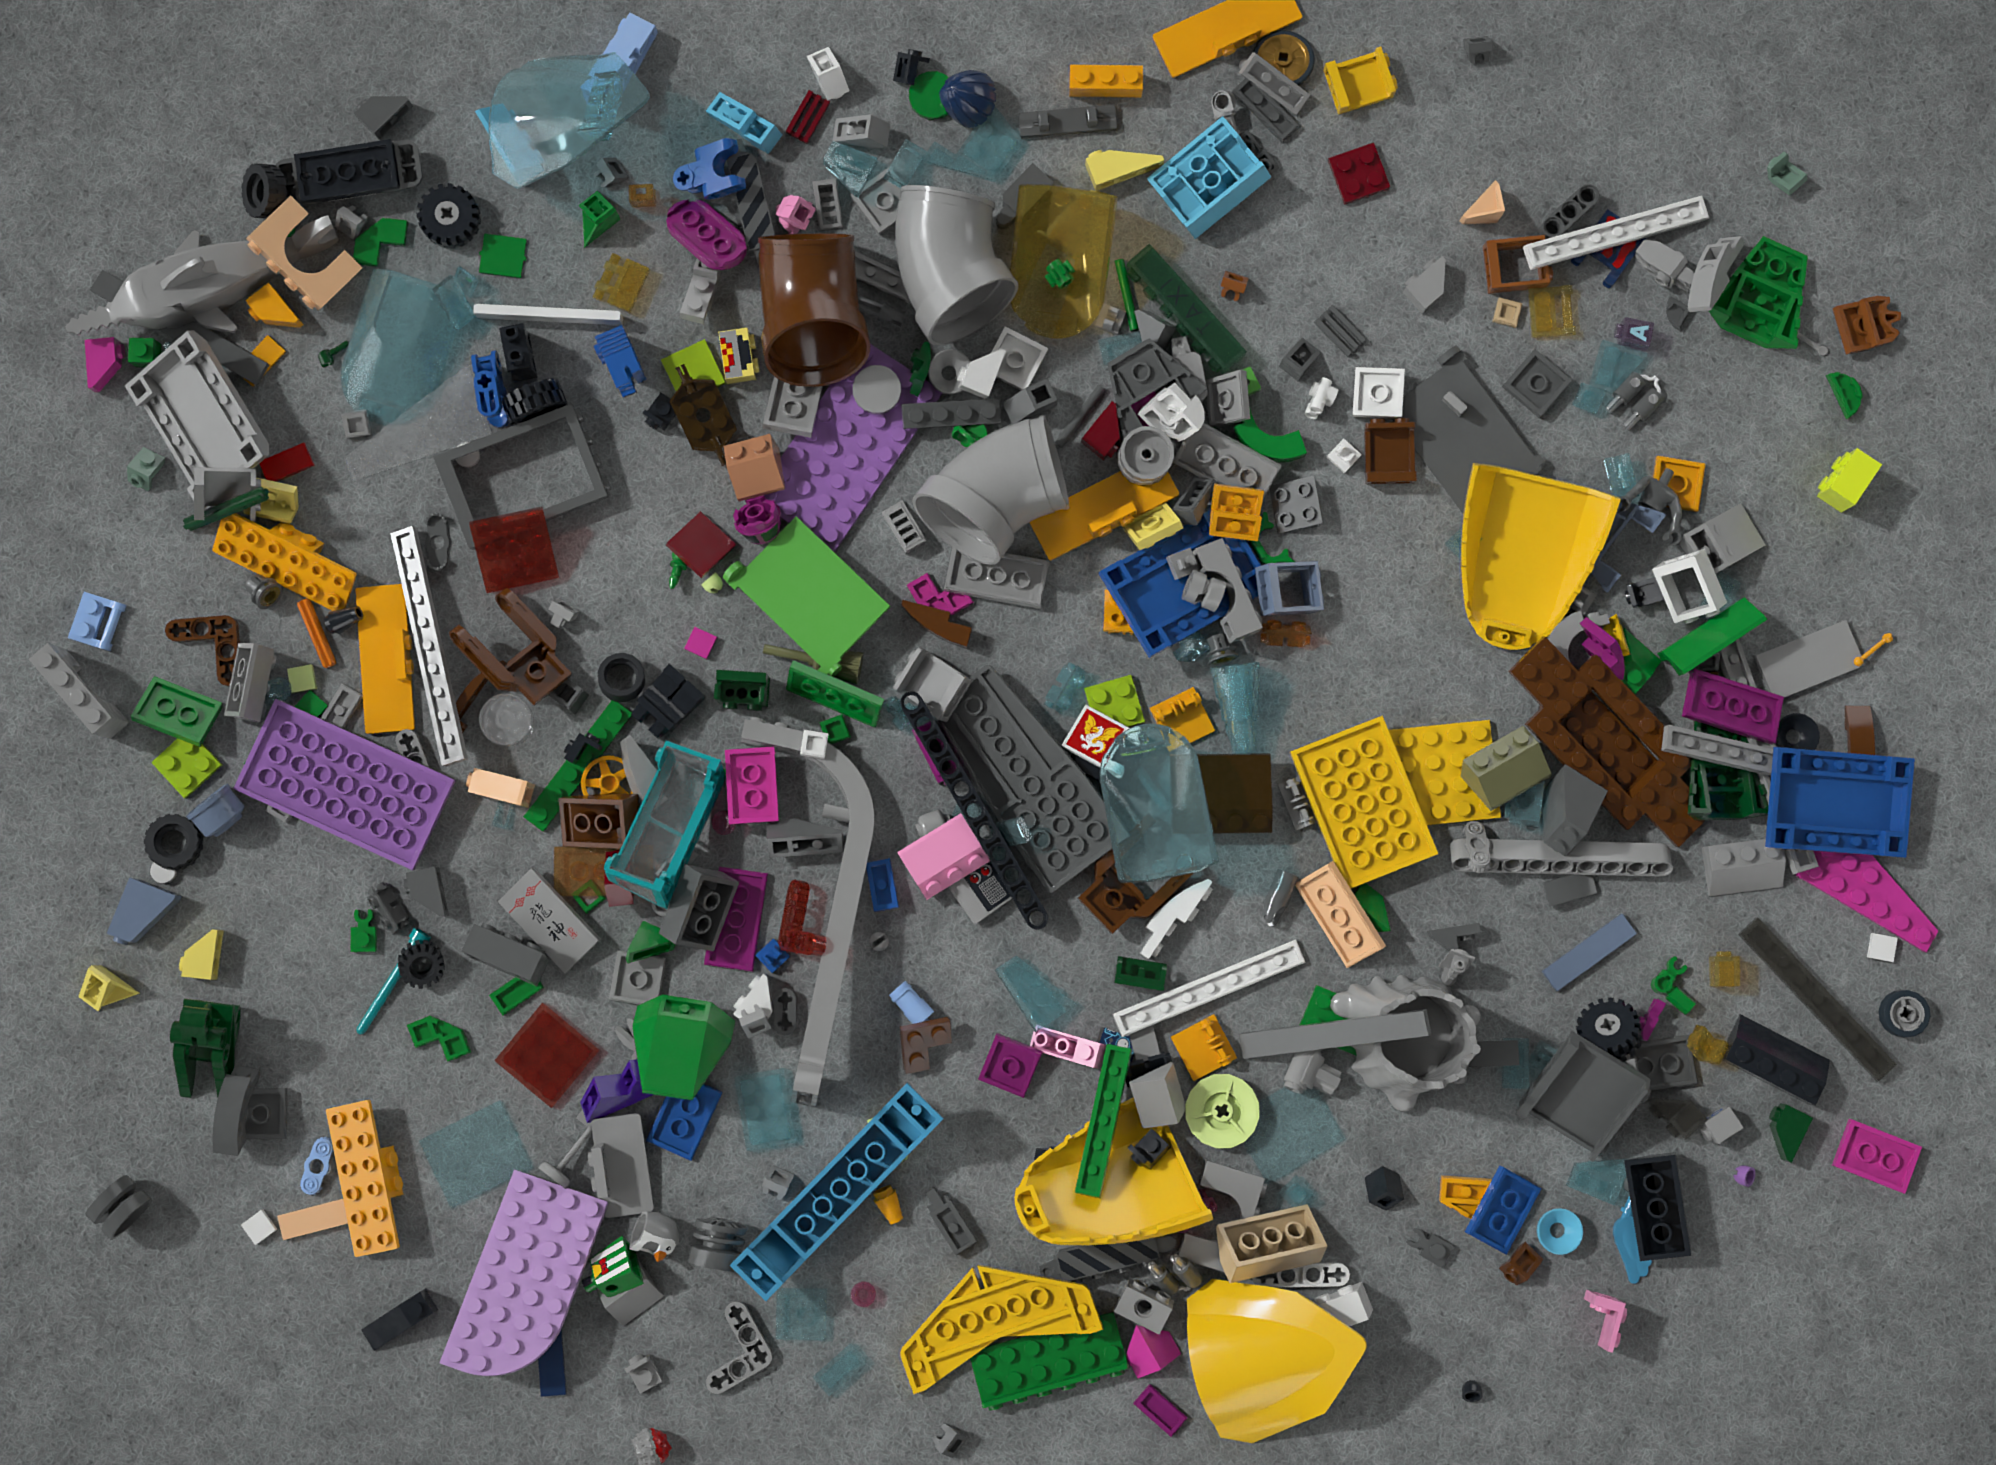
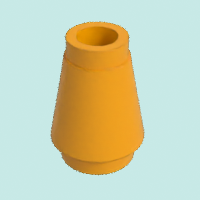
M886 1185L873 1193L874 1203L890 1224H895L903 1219L896 1189H892L891 1185Z

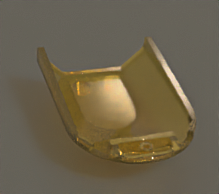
M1019 185L1010 272L1018 282V290L1010 303L1014 313L1016 312L1018 317L1026 322L1024 326L1032 332L1047 338H1068L1084 331L1098 317L1106 294L1118 201L1117 196L1095 190L1058 185ZM1059 258L1063 263L1068 260L1075 270L1072 274L1074 277L1073 282L1063 289H1059L1057 285L1052 288L1044 277L1048 274L1046 267Z

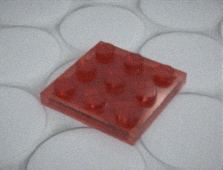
M543 506L469 522L486 593L559 578Z
M542 1003L494 1061L550 1108H553L600 1049L545 1003Z

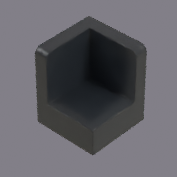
M1382 1166L1365 1177L1369 1203L1386 1211L1404 1200L1400 1175Z

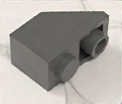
M1048 378L1024 388L1005 401L1003 406L1011 423L1014 424L1056 407L1058 399Z

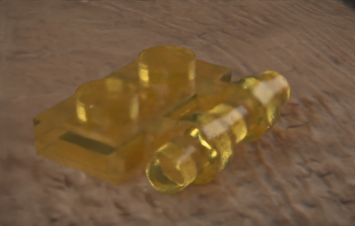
M612 253L609 261H606L603 266L605 270L600 281L597 280L594 286L596 290L593 298L601 301L605 293L610 294L607 300L609 305L631 313L650 269L630 259H626L623 267L619 266L618 263L621 257ZM613 274H618L619 276L614 287L609 285Z

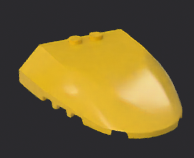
M1473 463L1463 513L1461 573L1465 611L1476 633L1489 644L1509 650L1528 648L1542 637H1548L1566 615L1574 599L1581 592L1588 575L1592 572L1598 555L1602 551L1611 530L1620 498L1581 485L1496 465Z
M1134 1097L1121 1103L1101 1198L1075 1193L1090 1121L1085 1123L1083 1129L1074 1135L1068 1134L1061 1144L1054 1149L1049 1148L1031 1163L1024 1171V1177L1019 1187H1016L1014 1196L1018 1217L1028 1232L1040 1240L1058 1245H1102L1140 1241L1182 1231L1213 1220L1212 1212L1203 1203L1169 1126L1143 1128ZM1152 1128L1171 1148L1150 1169L1145 1164L1140 1167L1130 1157L1133 1153L1128 1147L1131 1144L1135 1147Z

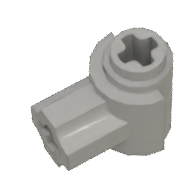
M1321 1049L1295 1052L1283 1080L1285 1082L1284 1087L1298 1094H1302L1307 1089L1312 1090L1315 1088L1327 1095H1332L1340 1083L1341 1072L1324 1064L1325 1059L1321 1056Z

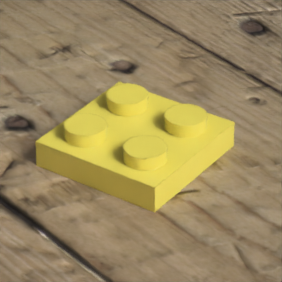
M1167 503L1134 518L1135 520L1132 523L1123 526L1124 531L1139 550L1149 548L1161 539L1173 536L1177 531L1183 529L1180 519Z

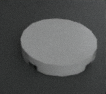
M872 365L861 370L855 377L853 397L857 405L864 411L874 415L884 414L892 410L898 403L901 396V383L896 373L890 368L882 365Z

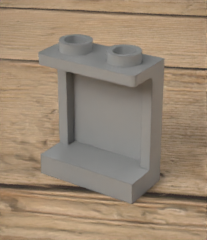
M918 647L909 655L907 659L908 664L905 669L896 676L893 689L903 695L909 691L918 693L932 713V716L947 722L973 680L929 651ZM907 696L915 703H919L915 696Z

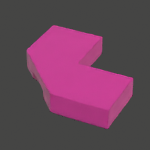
M928 573L906 585L916 603L949 611L951 615L973 604L970 596L945 591L939 593Z

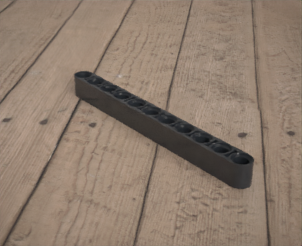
M914 691L906 692L900 700V706L1022 917L1030 928L1035 930L1044 928L1048 922L1047 912L925 702L918 693ZM912 695L918 699L919 703L916 709L909 710L905 707L904 700L907 696ZM926 717L930 720L931 727L928 731H920L917 728L919 718ZM935 738L943 742V749L939 753H934L929 748L930 741ZM946 760H952L955 763L956 770L953 774H945L942 771V764ZM958 782H965L968 785V792L964 796H958L954 791V787ZM972 803H977L981 808V813L977 817H970L967 813V808ZM983 825H990L993 828V835L988 839L980 836L979 831ZM1001 846L1005 849L1006 855L1002 860H995L993 858L992 851L995 847ZM1009 868H1015L1018 871V878L1013 882L1005 879V872ZM1023 889L1028 890L1031 894L1030 900L1026 903H1020L1017 899L1018 892ZM1040 911L1043 914L1042 922L1037 925L1030 922L1031 913Z

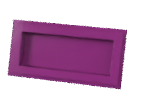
M1150 1384L1133 1402L1137 1408L1170 1437L1175 1434L1187 1419V1416Z

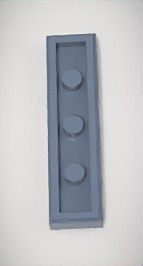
M1619 914L1541 972L1554 990L1559 991L1637 933L1624 915Z

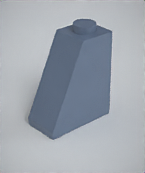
M129 878L107 934L114 936L113 941L123 945H128V942L137 943L181 900L182 896L137 878Z

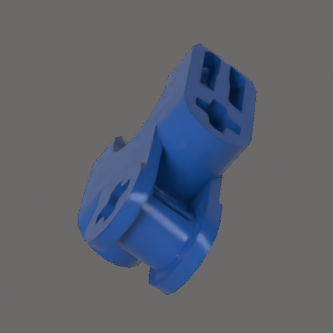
M724 138L695 149L696 161L680 166L673 175V183L677 189L694 194L703 191L704 199L708 200L721 198L746 188L744 177L741 178L736 175L726 176L724 172V164L728 157L738 152L737 140Z
M497 350L491 351V355L478 357L477 354L471 356V362L475 374L474 389L478 411L487 418L493 427H506L509 421L501 401L503 397H507V391L503 384L502 365Z

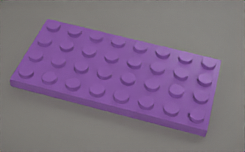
M871 344L870 354L865 364L848 378L831 384L820 399L811 438L796 435L781 456L785 489L763 495L767 500H774L779 506L783 520L790 523L797 516L834 553L918 431V429H903L901 405L937 402L943 394L926 380L919 397L911 394L910 390L913 383L909 382L913 374L911 370ZM872 365H882L890 368L896 373L901 383V396L898 403L892 410L884 414L874 415L864 411L857 405L853 397L855 377L861 370Z
M275 699L233 789L410 870H415L456 780Z

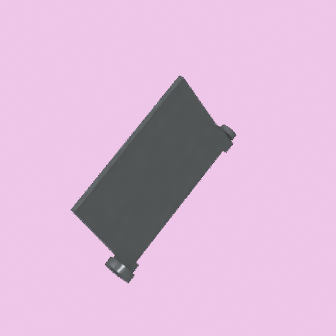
M1455 345L1437 359L1442 367L1440 370L1404 395L1402 418H1409V422H1415L1414 445L1416 452L1460 511L1464 513L1473 463L1496 465L1536 475L1543 470L1541 464L1545 461L1539 454L1537 456L1532 454L1463 361L1467 358L1458 346ZM1449 391L1455 394L1467 406L1466 411L1460 417L1442 401Z

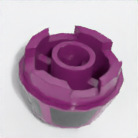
M762 495L745 500L746 505L741 507L740 510L735 509L733 515L735 529L751 543L765 544L776 538L781 529V511L774 500H767Z

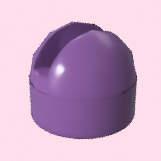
M1744 1165L1735 1169L1738 1171L1737 1175L1733 1174L1735 1181L1740 1185L1750 1187L1755 1179V1169Z

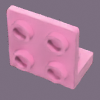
M1586 1289L1584 1300L1590 1303L1589 1307L1606 1313L1598 1346L1613 1353L1614 1347L1617 1348L1620 1343L1621 1334L1618 1331L1620 1324L1625 1322L1627 1316L1626 1303L1615 1297Z

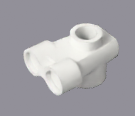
M1322 377L1319 382L1315 381L1309 391L1312 399L1306 408V417L1317 419L1318 415L1323 412L1325 405L1331 407L1338 393V389L1331 386V380Z

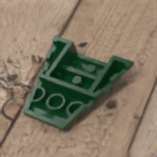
M1694 721V731L1749 743L1745 736ZM1692 758L1688 815L1694 820H1742L1768 815L1769 805L1765 797L1767 790L1765 785L1760 783L1756 772Z

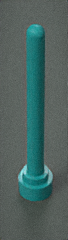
M414 927L409 935L410 939L408 942H411L412 946L416 945L415 940H419L420 944H423V940H428L429 942L431 937ZM398 963L357 1026L356 1031L358 1034L362 1035L367 1031L400 979Z

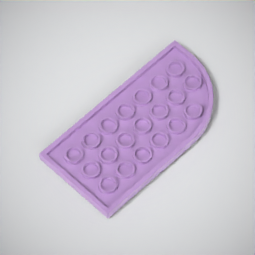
M514 1170L441 1357L440 1364L473 1375L500 1376L523 1369L540 1358L553 1344L561 1331L609 1203Z

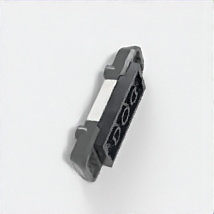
M391 139L298 153L294 154V158L283 159L276 163V167L281 169L286 181V199L292 196L301 206L417 187L423 179L419 149L410 140L392 142Z

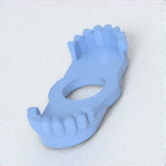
M320 1137V1139H317L314 1142L310 1156L304 1163V1173L300 1186L306 1194L316 1195L322 1190L321 1185L324 1176L329 1171V1161L334 1151L331 1138ZM314 1159L321 1160L324 1165L322 1172L318 1174L310 1170V1163Z

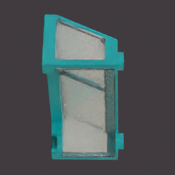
M666 741L663 748L660 747L656 753L655 761L658 762L657 772L619 853H615L612 857L609 856L604 865V871L610 882L665 909L669 906L684 864H688L726 779L720 759Z

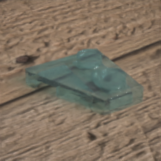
M833 141L823 158V165L855 197L859 198L877 165L878 158Z

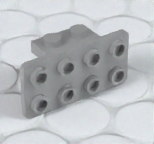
M639 1113L594 1119L591 1122L594 1145L591 1148V1152H588V1162L590 1167H594L595 1177L591 1178L593 1192H597L598 1199L602 1198V1200L609 1203L604 1216L612 1218L640 1214L643 1211L651 1212L654 1208L641 1115Z

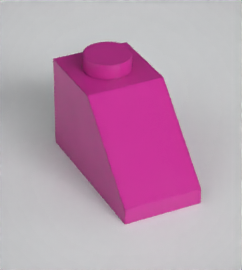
M115 337L84 340L88 388L94 392H100L122 367V359L126 356L125 347Z

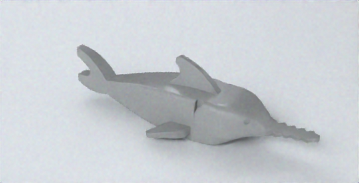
M326 215L316 219L296 231L292 237H286L284 250L291 265L301 258L320 253L339 241L329 216ZM194 230L177 248L174 255L164 258V261L159 260L140 267L127 276L113 301L108 302L106 307L98 306L96 311L89 310L88 315L80 314L78 319L71 318L65 327L68 333H74L79 336L82 331L89 333L92 328L98 331L101 326L109 328L111 324L118 326L124 323L150 329H162L165 327L177 328L192 321H197L207 329L234 333L237 330L236 325L221 310L249 295L280 272L274 273L266 265L268 260L261 253L256 255L248 247V240L200 247V234Z

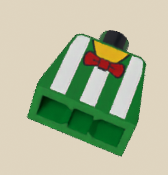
M623 1236L617 1238L591 1258L592 1274L582 1280L583 1287L588 1293L598 1288L606 1297H613L644 1284L636 1251L629 1249L630 1243Z

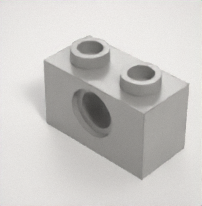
M1129 1278L1116 1303L1114 1312L1160 1334L1173 1309L1174 1300L1163 1291L1156 1292L1148 1288V1285L1141 1280L1135 1279L1134 1281ZM1142 1300L1149 1301L1152 1306L1149 1308H1144L1139 1304V1302Z

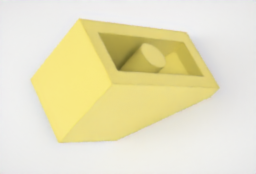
M212 929L184 952V956L181 957L179 962V970L182 971L181 977L217 980L224 930Z

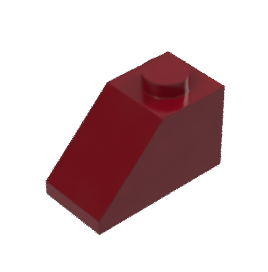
M1111 401L1081 438V443L1103 461L1107 456L1112 458L1120 448L1117 445L1120 439L1116 403Z

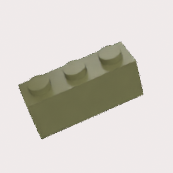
M1524 726L1464 759L1461 770V778L1490 811L1551 777V771L1538 741Z

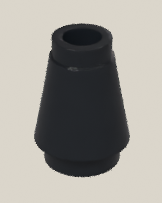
M359 606L330 611L325 616V625L330 633L341 634L359 622V620H362L363 612Z

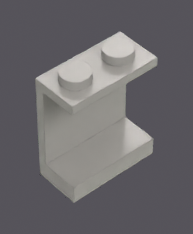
M194 467V520H204V506H215L261 487V479H256V469ZM261 503L250 507V521H255L256 511H261Z

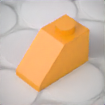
M269 283L245 300L250 306L247 311L256 321L262 320L267 325L297 328L304 325Z

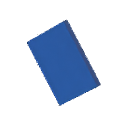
M703 1084L693 1100L666 1096L646 1141L692 1161L723 1092Z
M1499 1165L1465 1232L1507 1255L1542 1188Z

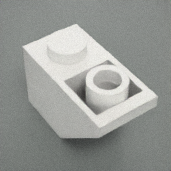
M763 974L761 977L756 975L748 986L751 991L746 997L742 995L733 1006L736 1009L734 1015L738 1018L742 1017L741 1011L745 1009L747 1015L755 1012V1004L760 1009H763L768 1019L774 1012L769 977L766 974Z

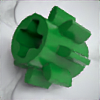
M1059 258L1046 267L1048 274L1044 277L1052 288L1057 285L1059 289H1063L1073 282L1074 277L1072 274L1075 270L1068 260L1063 263Z

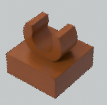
M1225 271L1221 283L1223 287L1221 296L1225 297L1228 290H1233L1235 292L1234 301H1237L1240 293L1244 294L1248 278Z

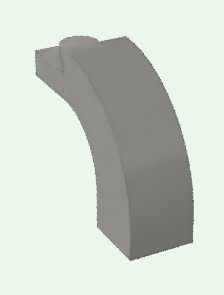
M1581 611L1575 612L1561 620L1550 635L1546 637L1568 661V649L1572 639L1578 633L1584 632L1579 624L1583 620ZM1599 612L1585 615V618H1589L1599 627L1610 624L1608 614L1600 615Z

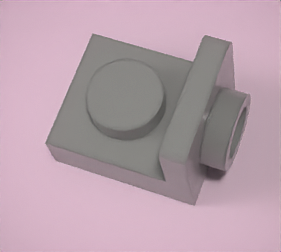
M641 1353L635 1355L628 1360L629 1365L624 1368L626 1373L629 1372L640 1394L663 1381L650 1354L644 1357Z

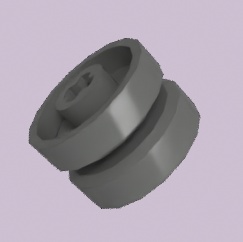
M124 1175L112 1183L97 1197L85 1213L86 1217L94 1224L104 1222L101 1230L110 1240L115 1239L126 1231L146 1211L152 1202V1198L144 1191L134 1193L136 1183L128 1175Z

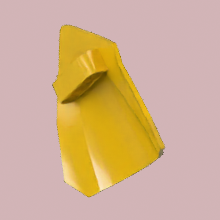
M1211 1279L1187 1298V1336L1192 1372L1203 1407L1220 1438L1255 1443L1325 1414L1367 1348V1342L1361 1334L1296 1291Z

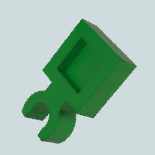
M368 909V917L366 919L360 917V910L354 911V919L358 923V927H351L350 952H377V927H370V922L374 918V911L372 909Z

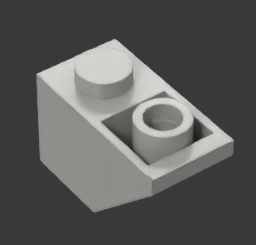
M1443 256L1437 261L1434 258L1423 267L1425 271L1421 275L1417 276L1414 274L1404 283L1407 286L1403 291L1404 295L1421 314L1436 303L1444 293L1446 259Z

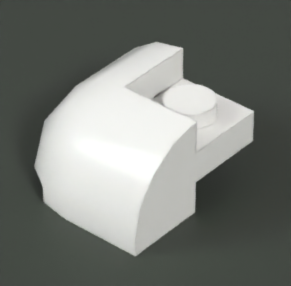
M1176 383L1168 388H1163L1138 413L1149 426L1162 430L1168 437L1175 438L1178 442L1197 432L1205 420V411L1197 395L1190 399Z

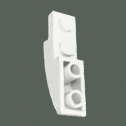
M1207 879L1183 890L1169 900L1152 917L1145 928L1153 932V934L1141 950L1140 954L1149 959L1151 955L1153 957L1158 955L1163 947L1160 943L1165 935L1169 937L1177 926L1174 923L1175 919L1183 924L1187 920L1191 922L1199 911L1196 908L1197 904L1201 899L1206 901L1213 890L1209 887L1212 883L1211 880Z

